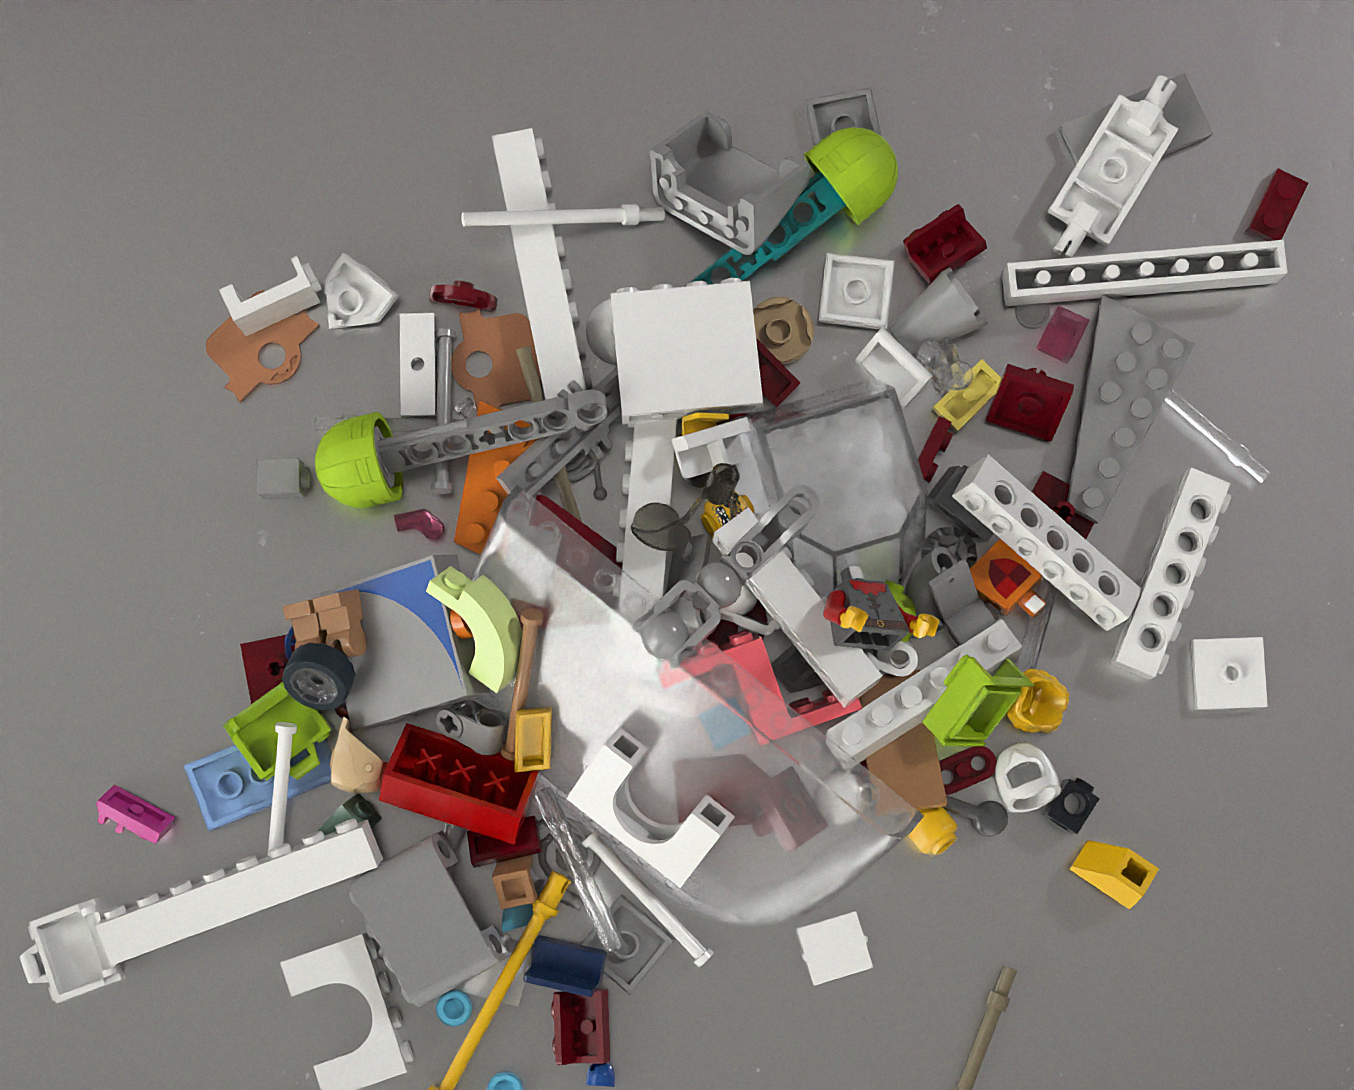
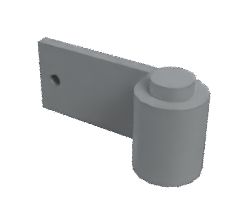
M704 533L675 541L666 593L681 580H687L691 583L695 581L700 569L708 564L712 535ZM683 597L679 598L665 611L683 619L688 627L689 638L706 622L703 616L704 613L694 609L692 601H688Z
M964 559L949 569L943 567L940 570V575L928 582L943 625L957 647L995 624L1000 618L989 601L983 603L979 599L968 563Z

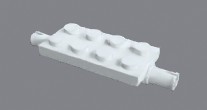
M1157 76L1146 98L1139 102L1130 101L1124 96L1118 95L1048 210V213L1068 225L1058 243L1054 246V253L1060 256L1066 245H1069L1062 258H1073L1086 236L1105 247L1109 245L1178 131V128L1166 122L1162 111L1173 91L1177 88V85L1172 80H1170L1164 91H1161L1167 77Z

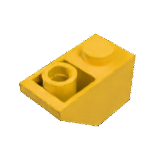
M1087 840L1070 870L1128 909H1131L1144 896L1159 868L1129 848Z

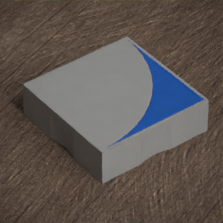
M457 554L432 555L320 593V597L338 592L359 590L363 620H360L366 636L367 648L361 656H348L355 671L353 685L345 700L352 730L382 726L415 716L430 707L451 705L491 693L489 687L468 673L475 656L476 646L474 637L465 640L458 637L450 622L451 608L426 592L430 580L448 567L452 566L461 572Z

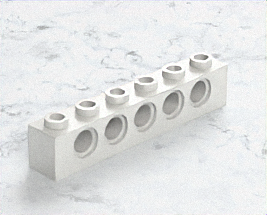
M989 454L966 470L952 495L966 510L979 519L1103 629L1107 631L1129 619L1142 592V589Z
M1192 467L1183 473L1139 587L1142 589V592L1129 619L1124 624L1110 664L1146 679L1156 677L1157 673H1163L1169 659V655L1165 654L1169 641L1174 642L1181 629L1182 623L1177 620L1181 610H1186L1193 598L1194 590H1191L1190 587L1194 576L1199 578L1205 567L1207 559L1202 556L1206 545L1211 546L1217 536L1219 526H1216L1215 522L1219 513L1224 514L1229 505L1231 494H1228L1227 491L1231 483ZM1192 503H1199L1203 506L1205 510L1204 519H1197L1192 515ZM1180 534L1191 538L1193 547L1190 552L1180 548L1178 544ZM1168 566H1173L1180 572L1178 584L1171 583L1167 579L1166 569ZM1156 598H1161L1167 603L1168 612L1165 616H1160L1154 611L1153 602ZM1143 630H1149L1155 636L1156 642L1152 649L1145 647L1141 642L1140 636Z

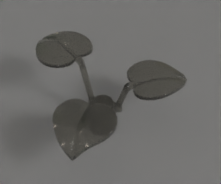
M719 463L710 472L687 478L686 481L692 486L704 489L692 507L681 518H679L675 509L666 504L653 502L642 506L636 512L630 527L633 535L646 546L656 550H679L686 546L691 539V532L683 524H686L705 499L714 505L730 502V520L737 516V500L739 498V495L734 492L740 479L735 464Z

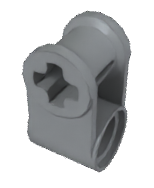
M475 698L454 703L450 708H443L436 715V724L445 736L472 748L476 753L494 755L502 747L506 716L500 710L491 708Z

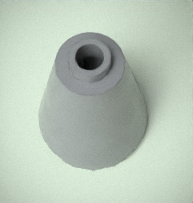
M950 267L943 270L890 327L893 332L891 336L911 355L980 329L988 324L984 317L979 320L975 317L980 311L957 277L952 280L949 279L954 274Z

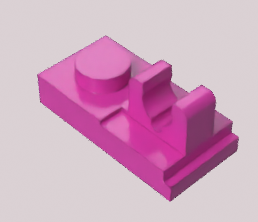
M113 785L96 803V806L99 807L97 812L100 813L98 817L100 824L103 825L110 818L117 822L115 832L121 833L126 828L137 834L140 838L154 844L171 829L175 820L174 816L116 785Z

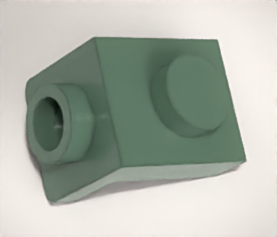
M356 794L343 803L318 831H322L324 835L337 831L335 826L354 818L357 823L368 819L369 825L372 828L381 820V816L375 811L369 801L365 800L360 794Z

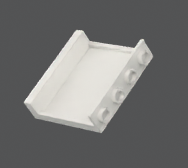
M728 278L722 280L721 284L707 285L704 281H694L686 284V287L672 288V285L660 284L653 286L652 290L638 291L637 288L626 287L617 290V293H610L622 424L682 419L683 416L694 413L739 414L761 412L763 397L750 281L742 282L739 278Z

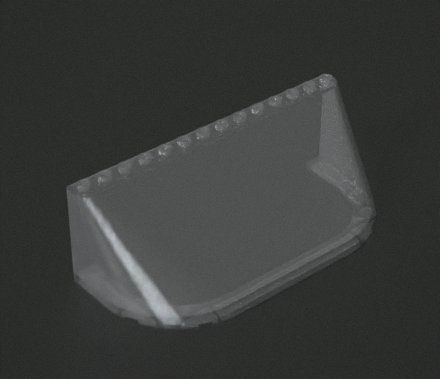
M518 484L506 497L470 579L475 581L484 575L491 580L511 603L519 619L522 631L521 612L524 609L535 608L543 613V622L538 626L526 709L537 707L552 708L550 769L540 770L536 787L588 830L593 832L595 829H598L601 833L599 837L652 883L680 904L714 919L741 924L781 922L803 916L835 899L913 831L924 815L708 639L705 638L691 651L677 668L670 669L669 659H659L649 654L642 643V631H635L632 628L635 620L652 609L659 599ZM668 608V609L665 611V612L673 613V614L677 615V614H676L675 612H673L670 608ZM684 621L688 627L690 638L697 630ZM515 679L498 693L490 689L491 693L474 697L489 707L500 710L506 716L502 745L507 741ZM619 727L648 748V751L631 773L628 783L631 799L643 815L660 824L676 825L684 822L707 794L735 816L681 888L566 799L602 746Z

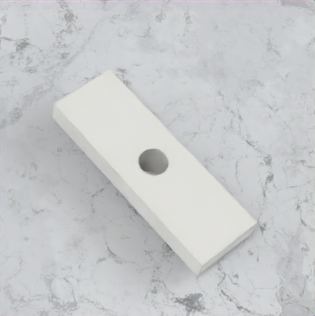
M434 313L400 314V401L402 418L437 417ZM416 362H424V367L421 370H413V365Z

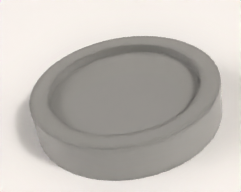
M1048 303L1017 305L1015 309L1016 319L1025 328H1040L1049 319L1050 307Z

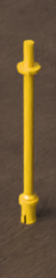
M554 870L551 871L536 902L531 903L533 906L531 919L440 1086L430 1085L428 1090H454L542 926L546 920L557 916L559 912L557 906L572 882L566 876Z

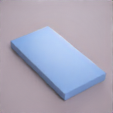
M327 738L320 743L317 741L314 743L320 759V765L299 780L289 775L287 800L331 782V767L329 765L332 751ZM236 745L184 765L208 831H213L272 806L275 775L267 781L265 779L260 780ZM307 749L290 760L292 767L309 755Z

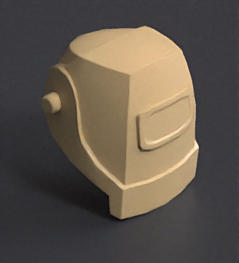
M343 716L338 729V738L335 747L332 749L330 759L331 785L340 790L355 794L378 792L381 789L383 773L388 763L379 758L352 734L351 723Z

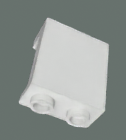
M297 255L292 257L291 261L297 271V277L245 301L232 284L219 289L233 321L245 336L321 302L316 292L322 290L308 262L302 264Z

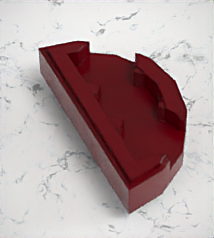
M460 280L454 281L453 285H434L431 287L429 295L430 302L493 312L494 310L496 311L498 301L494 295L474 289V284Z

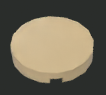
M771 297L759 303L753 309L756 338L784 366L800 360L807 353L814 337L813 321L807 309L787 297Z

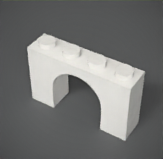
M619 727L602 746L566 799L681 888L735 816L707 794L688 818L676 825L660 824L643 815L631 799L628 783L631 773L648 751V748Z
M367 932L280 962L291 997L327 984L343 983L359 990L371 1007L372 1027L366 1041L356 1050L319 1062L313 1066L321 1090H358L408 1072L411 1069L409 1063L414 1061L408 1041L402 1042L398 1028L403 1026L400 1013L396 1006L391 1007L387 994L391 993V986L385 972L380 973L376 959H379L377 956L379 949L375 939L368 938Z

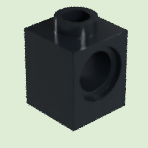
M1076 777L1074 781L1071 779L1063 780L1060 785V794L1048 804L1042 813V816L1070 834L1079 833L1100 799L1092 793L1095 789L1093 786ZM1071 793L1075 794L1081 803L1080 809L1075 814L1069 813L1064 806L1065 798Z

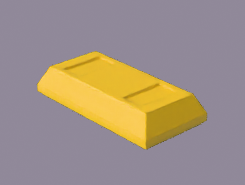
M551 707L518 709L516 711L515 772L550 769Z

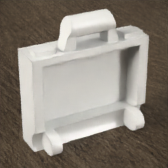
M93 898L29 922L28 930L31 939L35 940L36 944L21 954L20 960L28 983L49 982L50 987H48L52 1001H55L56 1004L125 979L121 963L110 964L95 927L105 917L99 898ZM36 953L40 954L46 972L45 975L41 976L34 955Z

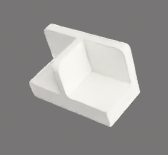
M747 417L671 439L682 477L684 479L745 461L746 454L740 434L751 431Z

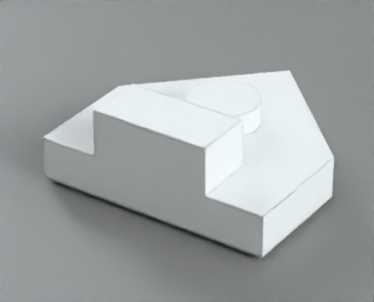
M342 253L323 279L324 293L327 297L329 312L327 315L329 329L379 323L399 297L396 292L389 288V284L365 265L359 264L347 253Z

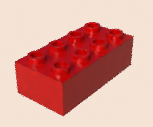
M406 723L383 773L379 801L515 845L534 796L540 770L515 772V760H508L499 752L494 755H482L453 738Z

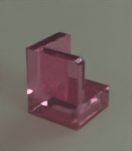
M1058 305L1052 313L1037 345V349L1067 364L1073 357L1090 320Z

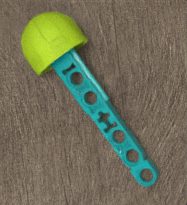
M855 127L840 129L820 140L811 150L803 154L815 175L810 178L809 184L779 223L785 230L784 239L778 244H772L766 240L754 254L756 261L753 264L746 261L739 266L743 270V273L737 276L734 267L727 263L726 260L732 256L733 261L736 262L743 254L731 248L688 283L704 281L707 285L713 284L711 275L718 267L727 268L731 273V278H739L743 281L769 259L778 260L841 209L857 225H860L863 220L870 217L872 213L876 212L890 198L895 189L898 178V164L891 146L876 132ZM812 191L816 200L825 206L820 212L817 204L808 197V194ZM800 202H806L812 208L811 218L806 222H798L793 216V209Z

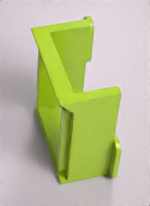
M964 655L945 678L946 690L922 722L943 746H985L986 743L983 740L989 737L1022 693L1021 689L1035 685L1010 659H1006L994 676H991L974 657Z

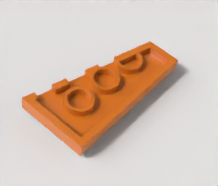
M479 401L477 416L501 411V409L484 401ZM518 420L514 423L521 428L531 425V423L524 420ZM539 438L469 455L454 537L455 543L484 557L489 555L512 504V499L496 477Z

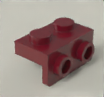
M960 204L943 211L936 219L922 228L914 230L903 240L908 261L929 284L946 268L950 267L954 271L987 249L986 240L966 220L964 209Z
M598 989L592 997L565 991L554 992L551 1014L554 1019L555 1033L552 1050L555 1055L556 1065L572 1063L604 1064L611 1062L608 989Z

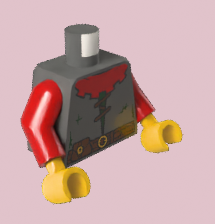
M850 566L841 571L842 582L828 595L823 610L824 618L830 621L834 645L841 647L890 651L908 633H913L917 638L925 637L926 634L930 637L935 636L939 625V619L933 615L922 613L917 617L904 612L896 603L888 585L884 582L864 580L859 566Z

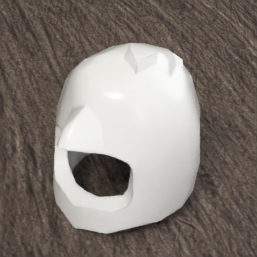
M1018 742L1000 753L995 767L996 784L1000 796L1009 811L1014 813L1035 810L1050 803L1060 794L1061 787L1058 775L1052 762L1040 749L1029 743Z

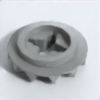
M954 526L942 527L933 531L924 541L921 552L923 558L928 552L939 547L937 544L949 548L958 542L959 545L955 554L959 557L960 561L964 559L968 563L969 569L976 563L978 558L976 543L968 535L967 531Z

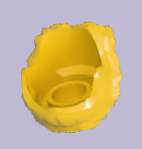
M1028 669L1023 674L1035 686L1023 687L1021 689L1022 693L1006 715L1015 728L1021 729L1024 732L1036 733L1041 731L1045 734L1052 733L1062 723L1063 712L1067 709L1070 694L1055 676L1049 675L1044 670Z

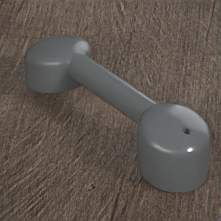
M946 795L947 806L943 808L972 819L974 828L980 834L995 836L1006 828L1008 814L1002 804L996 801H985L976 806Z

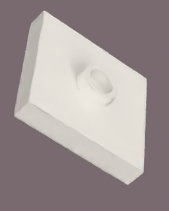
M826 253L818 322L871 329L884 328L886 330L895 261Z
M1263 637L1191 640L1195 710L1268 707Z

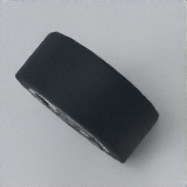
M307 643L300 645L293 651L284 669L282 680L287 692L302 705L317 710H330L338 708L345 702L354 682L355 671L353 664L346 655L336 648L322 643Z

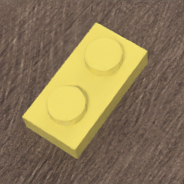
M981 359L933 406L932 410L938 416L951 421L950 427L957 433L995 395L1001 377Z

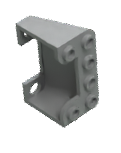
M443 831L427 837L384 861L377 868L359 875L350 883V899L356 907L360 908L367 921L366 928L370 936L377 940L381 947L386 966L395 973L401 985L402 996L409 1004H414L417 1007L426 1005L510 957L494 925L480 931L446 869L459 861Z

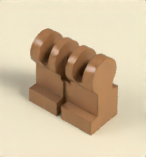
M359 590L338 592L282 606L285 620L291 619L296 639L295 650L300 645L307 643H322L336 648L346 655L347 658L348 656H361L365 653L367 640L360 620H363Z

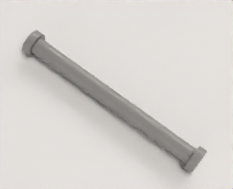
M438 329L435 331V339L438 340L436 426L450 423L452 341L456 339V331L452 329ZM450 459L435 463V482L431 484V491L433 493L448 494L452 492V483H449Z

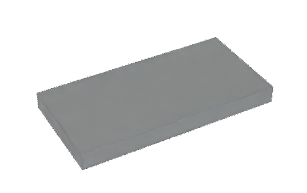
M1185 73L1166 80L1161 88V91H1164L1170 80L1177 85L1176 90L1173 91L1162 111L1166 122L1178 128L1177 133L1162 157L1207 139L1213 134ZM1152 87L1126 98L1135 102L1144 100ZM1114 103L1061 124L1059 129L1076 164Z

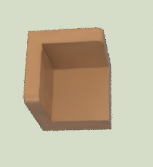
M532 855L496 864L492 879L501 909L536 902L537 894L530 872L533 863Z

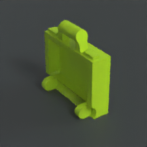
M281 682L274 689L222 725L260 780L265 779L267 781L275 775L278 733L275 732L276 723L289 722L297 725V733L293 734L291 759L305 749L309 752V755L293 767L290 765L289 775L296 780H299L321 764L314 743L316 741L320 743L331 735L330 731L333 730L319 710L304 706L296 701L287 692L283 682Z

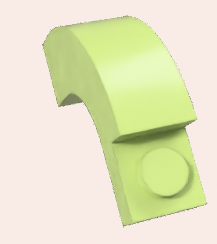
M450 566L430 580L426 592L458 613L472 631L476 650L468 673L498 693L516 678L522 628L511 603L503 592L484 575L472 581L462 572Z

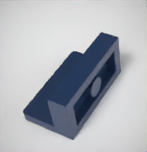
M539 935L535 939L531 967L525 972L523 981L592 997L602 984L607 951Z

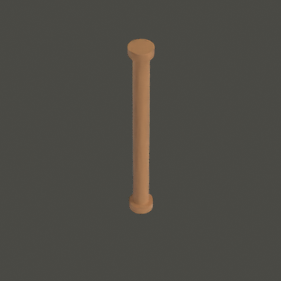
M526 608L521 612L523 631L507 741L502 745L501 750L502 756L508 760H515L516 711L518 709H526L538 626L543 622V613L535 608Z

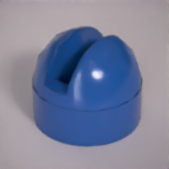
M592 1063L586 1075V1085L615 1087V1073L611 1064Z

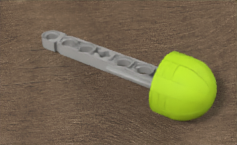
M593 389L568 394V398L555 397L398 436H393L387 421L379 412L349 418L332 426L320 440L315 455L317 478L323 489L331 497L347 506L367 508L398 501L401 499L403 492V470L567 432L575 425L577 429L596 425L606 419L607 401L605 395L600 391ZM588 403H594L600 406V408L595 411H586L582 409V407ZM556 411L566 414L564 418L557 420L548 417L550 413ZM518 420H529L532 422L530 426L524 428L518 427L514 423ZM451 436H460L465 439L458 444L447 441ZM418 444H427L431 449L421 452L413 447Z

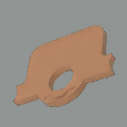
M262 290V291L255 292L250 298H252V297H254V296H256V295H258V294H260V293H263V292H265V291ZM303 310L298 315L294 314L245 336L230 316L208 337L206 352L230 377V381L225 385V388L233 392L241 403L261 383L277 385L291 379L298 371L301 363L300 345L320 325L311 320L307 312ZM272 343L279 344L284 348L286 354L283 364L275 369H268L262 366L259 359L262 348Z
M480 309L471 313L459 312L464 341L455 348L452 354V375L460 387L473 393L476 413L478 412L479 401H484L497 408L531 401L516 352L517 349L530 347L542 387L529 319L519 313L483 318ZM476 352L486 353L493 362L490 373L481 378L471 376L466 370L467 359Z

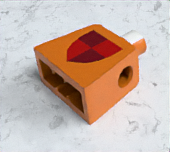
M1001 539L970 568L979 599L985 603L989 601L997 611L1005 616H1008L1019 605L1030 617L1034 618L1047 605L1034 591L1041 583L1042 575Z

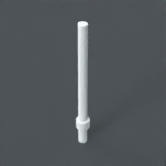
M625 204L621 208L463 212L461 220L463 227L622 222L623 225H638L639 221H663L665 211L663 207L639 208L637 204Z

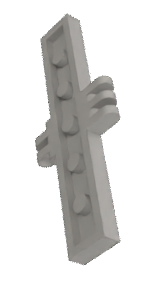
M617 367L593 388V390L600 391L606 397L607 416L605 420L596 425L579 429L575 425L567 432L539 438L496 477L514 504L522 506L579 452L584 455L589 453L592 458L599 461L603 457V453L597 446L598 444L606 452L613 448L607 435L611 433L608 425L621 414ZM574 380L567 385L571 393L583 391L581 386ZM562 389L557 395L558 397L568 398L569 393ZM588 403L582 407L586 411H595L600 408L599 405L594 403ZM553 412L557 419H562L566 416L563 412Z

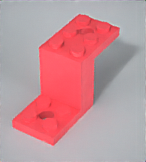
M748 630L729 635L730 642L719 646L715 641L696 647V654L687 656L677 668L670 669L669 659H662L663 665L657 667L661 682L664 687L730 665L754 737L760 744L862 709L859 698L844 708L830 689L822 692V698L810 701L809 697L793 701L789 703L790 709L787 710L764 642L758 634H752Z

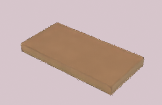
M920 669L914 670L911 674L903 677L893 674L883 675L875 686L859 697L862 708L920 672ZM923 722L865 759L876 817L947 806L934 735Z

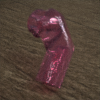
M427 509L394 515L398 532L416 528L428 540L437 541L445 531L442 521Z

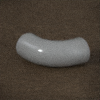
M945 547L934 548L915 565L905 589V595L912 599L916 606L917 617L919 614L925 613L939 619L936 632L943 629L944 626L928 582L940 575V570L943 567L949 569L958 563L952 552Z

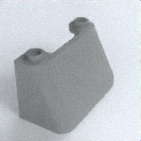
M706 110L650 149L653 194L657 203L667 212L740 253L751 255L765 243L809 184L810 165L793 156L782 160L779 170L732 146V131L728 122Z

